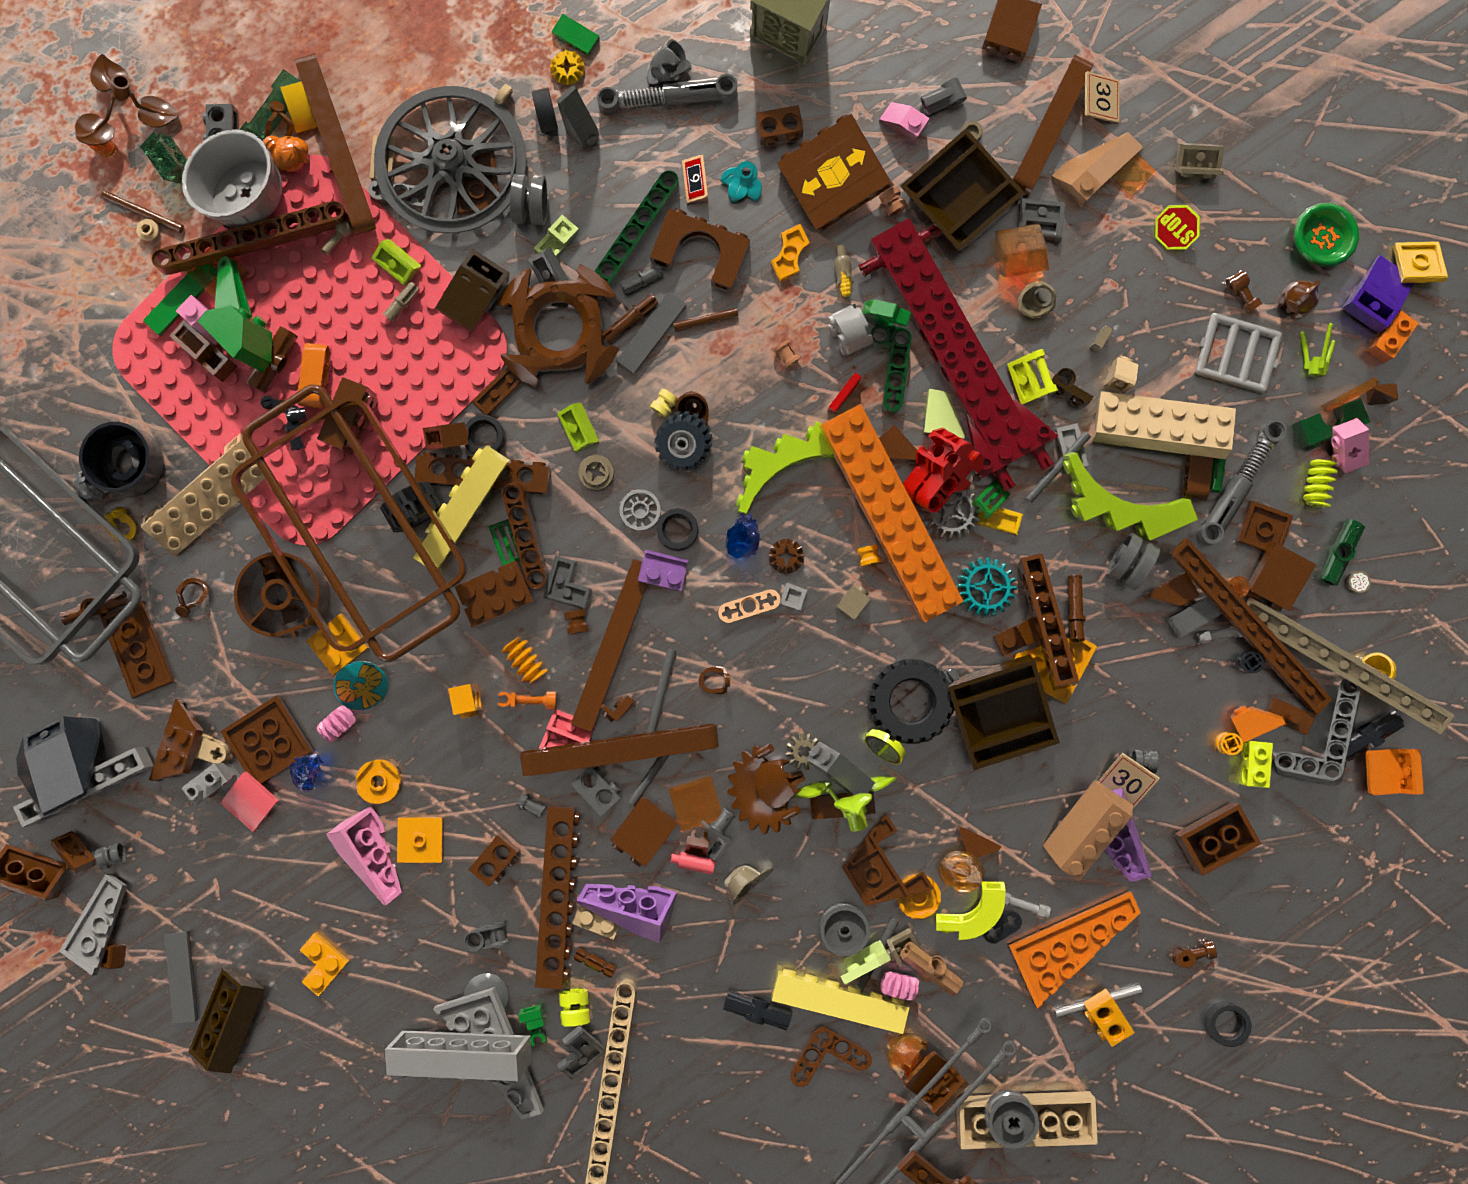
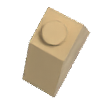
M1125 356L1117 357L1112 362L1104 386L1125 393L1136 383L1138 364L1133 363L1131 358Z

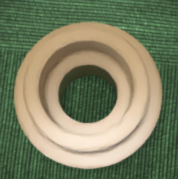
M144 219L137 225V235L142 240L152 241L158 237L159 227L153 220ZM150 226L149 232L145 233V228Z

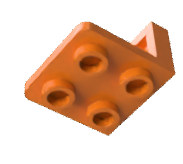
M1397 748L1369 750L1366 752L1367 786L1370 795L1424 794L1421 749Z

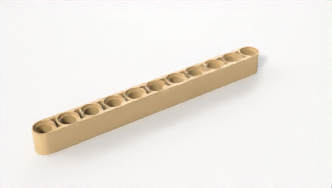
M629 979L621 980L615 990L585 1184H607L636 997V985ZM628 986L632 994L624 996L621 994L620 988ZM618 1009H625L628 1012V1016L620 1018L616 1011ZM621 1031L625 1038L618 1041L613 1037V1033ZM618 1054L621 1057V1061L618 1063L612 1062L610 1055ZM613 1076L617 1079L618 1083L616 1085H609L606 1078ZM611 1099L614 1102V1106L611 1108L605 1107L603 1100ZM601 1122H608L611 1128L603 1130L599 1124ZM603 1144L606 1146L607 1151L604 1153L598 1152L596 1146ZM595 1167H600L604 1171V1173L602 1175H596L593 1173L592 1169Z

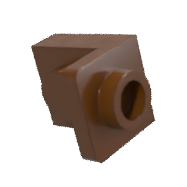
M629 695L626 698L622 696L614 705L615 711L606 704H603L601 706L604 710L602 715L611 722L614 719L618 722L636 701Z

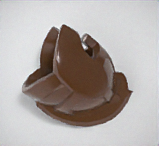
M1299 280L1290 283L1281 292L1278 306L1282 307L1285 300L1288 307L1286 312L1296 313L1291 316L1293 320L1307 316L1319 303L1318 286L1320 281Z

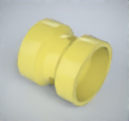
M662 388L658 399L652 402L650 408L667 419L671 415L672 408L676 406L678 398Z

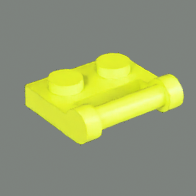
M1043 349L1034 351L1007 364L1022 405L1058 391L1056 384L1052 382L1044 359L1045 352ZM1035 360L1045 386L1043 389L1039 385L1031 361Z

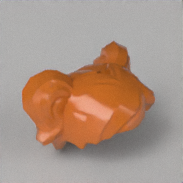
M272 135L263 140V143L271 153L275 166L281 171H298L303 166V163L307 164L310 161L308 159V145L298 137L285 136L278 138Z

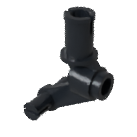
M264 396L261 399V406L264 409L271 410L282 401L273 399L270 396ZM294 405L283 412L286 414L288 421L284 432L288 434L302 425L303 421L307 420L304 407L299 408V406ZM302 435L290 441L291 451L305 448Z

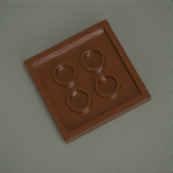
M279 695L274 696L220 731L244 771H247L261 785L314 751Z

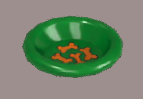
M1318 203L1307 208L1298 218L1294 229V241L1299 253L1309 263L1320 267H1334L1346 262L1355 252L1359 242V227L1354 216L1344 207L1334 203Z

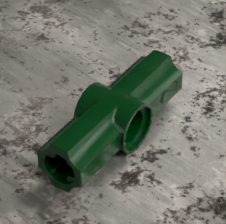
M1349 518L1345 520L1334 545L1328 550V558L1318 577L1322 582L1338 586L1349 561L1355 557V548L1365 529L1362 523ZM1340 547H1342L1345 551V556L1343 558L1339 555L1338 552Z

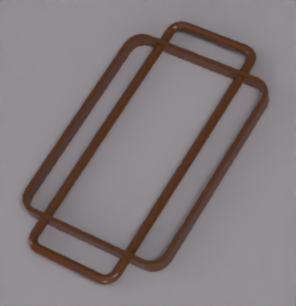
M309 385L244 428L242 440L252 457L234 470L231 476L233 490L327 642L338 651H352L367 642L379 660L392 662L444 630L458 619L460 605L450 589L464 579L467 572L466 561L365 401L347 396L334 403L323 387ZM315 393L320 396L326 406L325 410L259 452L252 441V433L310 394ZM358 403L363 408L459 563V572L450 582H445L339 412L347 404ZM330 415L439 587V589L372 632L264 458ZM255 464H257L363 635L361 639L352 645L343 646L337 642L242 489V474ZM441 594L444 595L451 607L449 616L391 653H385L375 639L377 635Z

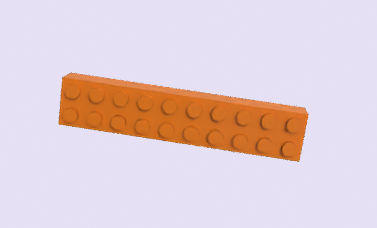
M859 404L819 425L826 442L919 620L925 623L964 602L862 405Z

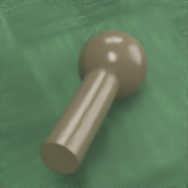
M346 220L336 226V232L321 249L325 255L328 256L343 237H349L353 233L351 222Z

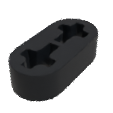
M1012 910L1002 913L998 922L992 927L994 930L999 927L1001 928L996 932V937H987L989 931L982 935L983 938L991 944L1002 941L1021 928V916ZM1008 916H1011L1012 918H1017L1014 921L1016 925H1014L1013 927L1010 924L1003 927V925L1008 922Z

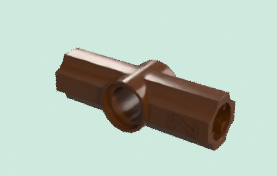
M280 326L272 339L271 363L264 372L254 369L247 383L265 393L276 373H280L284 369L288 359L287 355L298 336Z

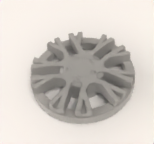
M641 489L634 490L622 499L620 516L629 528L637 531L647 530L653 527L659 520L661 513L660 503L651 492ZM638 493L646 494L645 500L639 501ZM634 495L637 502L634 503L630 496ZM650 497L653 498L648 505L645 503ZM626 500L632 503L631 508L624 507ZM656 504L657 511H651L649 507ZM631 511L632 514L624 516L623 512ZM651 513L656 515L655 519L648 516V514ZM630 517H635V521L631 525L627 520ZM645 518H648L651 521V523L647 526H645L643 523V520ZM637 519H641L640 527H637Z

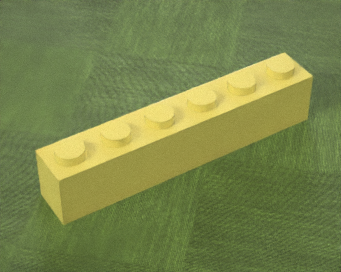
M486 446L483 450L481 448L477 450L472 458L475 461L471 468L467 466L461 475L463 481L460 486L455 485L449 493L451 497L449 503H443L437 512L439 519L455 544L510 461L489 446ZM432 521L425 531L428 533L424 541L422 539L420 541L439 570L451 549ZM416 552L413 558L424 565Z
M783 969V972H777L771 996L774 1002L901 1034L904 1032L909 1012L908 1004L904 1003L905 999L885 998L882 993L870 991V994L861 992V988L849 985L848 988L841 987L839 982L827 980L825 983L818 981V977L805 974V977L798 976L795 971L790 969Z

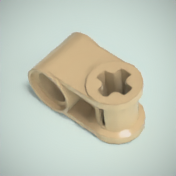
M202 734L195 758L219 764L232 760L234 753L228 743Z

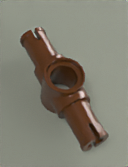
M121 591L111 595L91 618L100 619V617L111 612V609L128 604L129 599H125L128 597L126 592ZM86 598L76 608L60 612V618L64 617V619H61L62 624L66 626L73 623L95 598Z

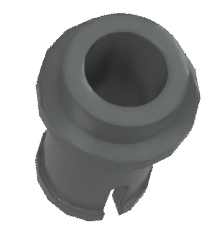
M522 794L516 806L519 807V810L522 808L539 818L545 805L529 798V794Z

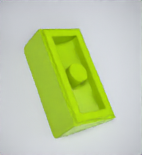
M390 239L381 241L371 258L404 286L408 284L421 268L418 262Z
M582 403L571 404L557 413L575 453L599 442Z

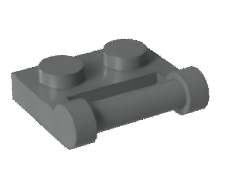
M1022 198L1020 201L1017 239L1027 237L1048 239L1061 243L1065 202ZM1026 223L1054 225L1055 231L1026 229Z

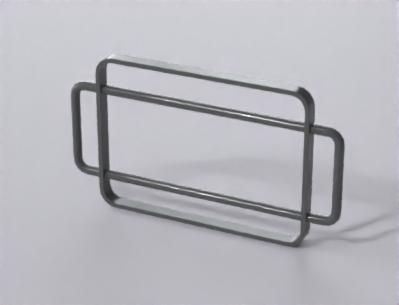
M0 426V432H3L120 540L129 551V560L120 570L0 459V471L114 576L61 637L0 580V593L54 644L41 658L34 659L1 627L0 639L22 660L30 664H47L60 651L75 662L88 661L141 602L140 589L128 578L138 565V549L88 501L82 499L73 487L19 437L7 428ZM123 584L132 593L131 601L85 652L77 653L68 645V642L115 590Z

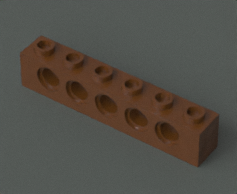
M424 452L423 456L417 455L414 479L417 483L430 482L431 485L460 486L463 479L457 476V469L460 466L471 468L475 461L472 459L473 456H467V459H458L459 456L454 454H445V457H437L436 453ZM511 460V463H508L504 469L510 471L509 479L503 481L499 477L491 489L492 491H502L508 483L517 481L523 485L527 494L549 495L551 469L543 462H533L532 465H525L524 461ZM439 464H444V472L436 475L435 467ZM525 472L532 473V479L529 482H522V475ZM509 487L508 492L518 493V490L514 487Z
M1040 553L1020 559L1018 567L1053 691L1075 686L1079 679L1044 555Z

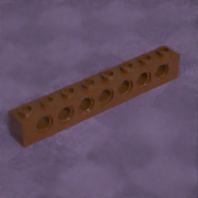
M554 805L547 807L535 988L562 989L564 983H568L569 969H565L566 960H570L571 947H567V938H571L572 924L568 923L569 915H573L574 902H570V894L575 891V880L572 879V870L576 871L577 857H573V850L578 847V835H575V826H579L580 813L576 812V807ZM559 824L567 825L569 830L567 835L558 833L557 826ZM556 847H565L567 850L566 857L557 856ZM560 868L564 870L565 878L563 880H559L554 876L555 869ZM554 891H560L564 895L562 902H556L553 899ZM559 914L562 917V923L554 924L551 921V915ZM550 937H558L561 945L558 947L552 946L549 942ZM556 959L559 963V968L551 969L548 966V960Z

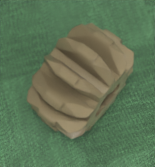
M800 732L798 735L799 741L794 736L791 737V740L795 743L794 746L786 744V747L792 749V751L786 752L785 756H794L789 760V764L791 765L797 760L796 769L799 770L801 764L804 763L805 770H809V761L806 760L807 756H799L798 752L800 750L798 748L800 746L804 748L808 746L811 750L818 743L819 739L815 738L812 742H809L812 734L808 733L806 740H804L803 734Z

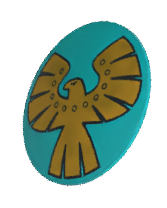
M364 661L353 662L343 667L337 673L333 683V690L337 700L343 706L353 710H366L376 706L383 700L388 688L384 672L375 664Z

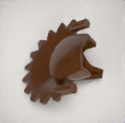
M770 743L761 749L759 746H754L752 755L748 751H743L741 753L743 762H733L737 773L728 775V779L735 785L727 791L729 795L736 797L731 808L741 809L739 821L749 819V829L755 830L759 825L762 834H767L770 827L775 833L780 832L781 823L786 826L791 825L790 819L801 813L797 805L788 809V802L801 791V788L795 790L794 788L805 780L802 771L784 772L783 766L789 763V760L768 761L765 758L766 755L774 751V747Z

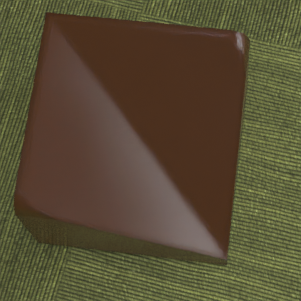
M1395 383L1374 385L1366 390L1368 405L1390 404L1398 400L1397 384Z

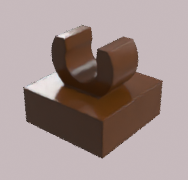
M692 830L691 836L687 837L685 853L707 857L710 841L707 839V832H704L703 838L695 837L696 830Z

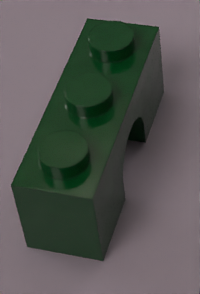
M1359 398L1334 408L1333 412L1336 418L1334 426L1325 424L1320 413L1292 424L1301 448L1309 446L1312 450L1324 445L1323 440L1330 438L1331 441L1333 427L1356 418L1364 425L1370 423L1371 421L1362 399Z

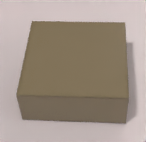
M1105 325L1098 333L1090 349L1098 352L1113 329Z

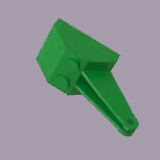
M224 256L218 261L215 309L205 311L198 322L233 358L264 372L271 363L272 332L266 327L268 323L257 315L255 318L253 317L237 263Z

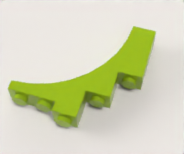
M815 421L814 427L809 426L805 437L809 439V442L783 433L782 439L777 438L773 449L777 451V454L751 446L750 451L745 450L741 462L745 463L744 469L750 471L751 475L746 474L743 486L746 487L744 495L739 494L735 506L739 508V514L747 516L754 499L761 489L774 476L788 467L811 459L835 458L819 428V425L822 423Z
M1070 452L1063 455L1065 460L1063 462L1064 469L1067 474L1071 475L1073 480L1071 487L1074 493L1079 495L1071 499L1073 504L1071 506L1072 513L1079 520L1087 521L1104 513L1103 520L1106 526L1115 531L1137 523L1135 530L1138 536L1148 541L1198 520L1190 499L1181 498L1169 503L1155 505L1134 504L1124 501L1107 492L1092 478L1077 453Z

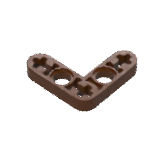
M824 1025L818 1026L813 1031L791 1070V1081L797 1087L808 1085L826 1052L860 1071H865L871 1066L872 1057L865 1048ZM825 1031L827 1032L828 1040H822L820 1047L823 1050L821 1051L817 1046L811 1044L814 1042L817 1045L819 1041L817 1034H823ZM840 1042H845L849 1046L848 1051L844 1054L836 1051V1046ZM853 1048L856 1049L854 1051L856 1055L861 1057L865 1054L866 1063L862 1062L859 1065L857 1058L851 1056V1060L848 1059L852 1054ZM810 1050L818 1053V1058L814 1062H809L805 1058L806 1053ZM803 1062L806 1066L812 1069L809 1070L808 1068H806L804 1072V1076L806 1077V1079L804 1080L801 1078L798 1081L797 1075L795 1073H801L804 1067L800 1063Z

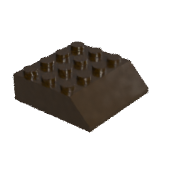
M966 128L900 185L904 192L958 251L973 243L1014 207L1025 193Z
M1030 654L966 674L948 685L973 770L1060 743L1035 659Z

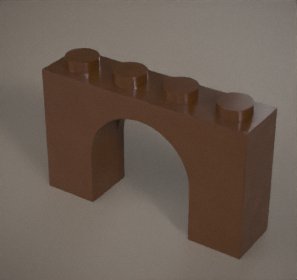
M668 209L650 255L651 263L659 264L671 270L678 251L685 241L693 237L708 238L717 245L720 251V258L711 279V286L732 293L750 247L748 236L741 232H729L725 226L715 224V226L708 224L707 220L699 216H695V218L687 216V213L681 209Z

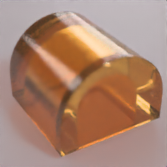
M112 141L99 146L88 145L99 156L105 158L112 156L118 148Z

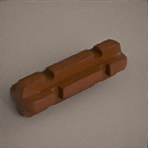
M581 948L574 955V960L579 963L584 962L585 966L599 973L603 972V975L608 978H612L616 971L614 965L606 964V961L591 953L587 954V951Z

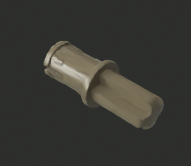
M410 282L398 297H394L395 300L382 314L394 323L404 309L409 308L408 304L419 293V287Z

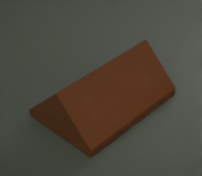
M8 844L4 846L0 852L1 887L42 901L59 897L68 872L65 863Z

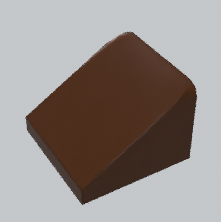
M107 944L100 967L107 969L122 968L125 961L126 946Z

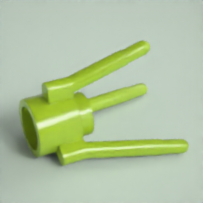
M1332 323L1328 325L1321 357H1312V361L1309 359L1305 331H1301L1305 361L1304 369L1308 370V375L1325 377L1327 375L1336 343L1335 340H1332L1329 347L1333 328Z

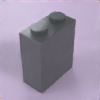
M820 741L810 750L806 758L807 761L835 784L852 795L868 793L875 784L871 778L841 753Z

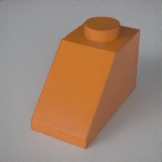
M1241 706L1233 711L1234 714L1231 715V719L1243 742H1247L1286 724L1282 716L1252 706L1248 708Z

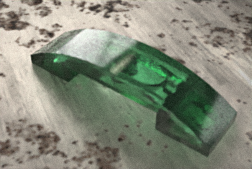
M283 69L271 85L273 90L252 120L249 123L245 121L240 130L253 133L263 141L266 138L265 128L267 121L273 114L269 109L270 103L272 101L282 103L284 105L283 113L286 115L288 108L280 87L294 84L301 80ZM279 115L272 122L269 131L270 135L282 121Z

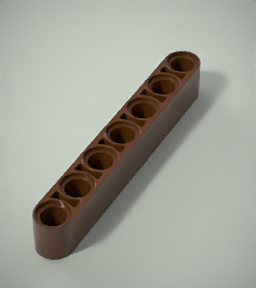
M1076 54L1072 58L1013 178L1027 196L1031 194L1085 84V72H1091L1094 66L1093 62Z

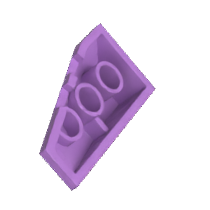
M1123 788L1112 790L1127 800ZM1132 815V818L1104 850L1130 882L1152 877Z
M586 884L577 899V903L640 937L661 942L669 926L677 892L657 886H648V889L635 888V885H628L627 888H615L613 885Z

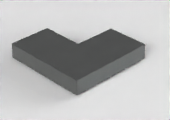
M555 555L543 598L582 609L587 608L592 588L571 583L577 561Z
M579 1025L562 1039L564 1045L572 1052L560 1061L557 1066L561 1072L572 1080L606 1052L605 1047Z

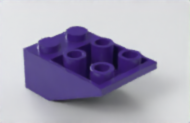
M1378 255L1342 309L1379 333L1389 327L1400 311L1414 283H1401L1398 267L1383 256Z

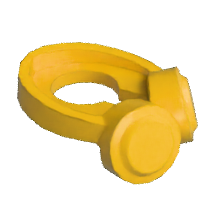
M115 507L111 510V513H107L104 516L116 528L117 524L113 521L114 518H118L121 523H127L130 527V532L124 536L129 540L135 537L137 526L133 518L127 514L125 507ZM107 529V531L109 532V534H110L114 539L118 540V539Z

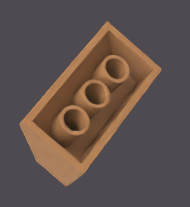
M1094 780L1045 841L1043 847L1060 869L1080 881L1132 818L1133 804Z

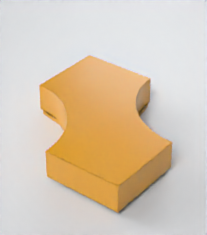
M801 224L781 233L783 240L782 250L771 261L779 282L800 273L798 257L802 250L810 245Z

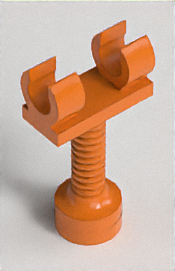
M500 692L498 694L499 696L506 695L508 698L506 703H498L501 707H506L509 704L510 707H515L517 703H527L532 705L540 704L544 705L546 709L555 710L556 692H546V695L543 697L517 696L515 692H511L510 695L507 692Z

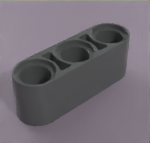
M1204 596L1195 603L1168 617L1167 621L1177 638H1180L1215 619L1222 613L1207 596Z

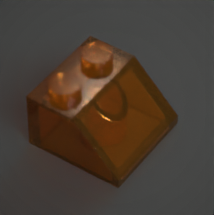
M1039 224L995 231L1000 275L1011 277L1049 270L1047 246Z

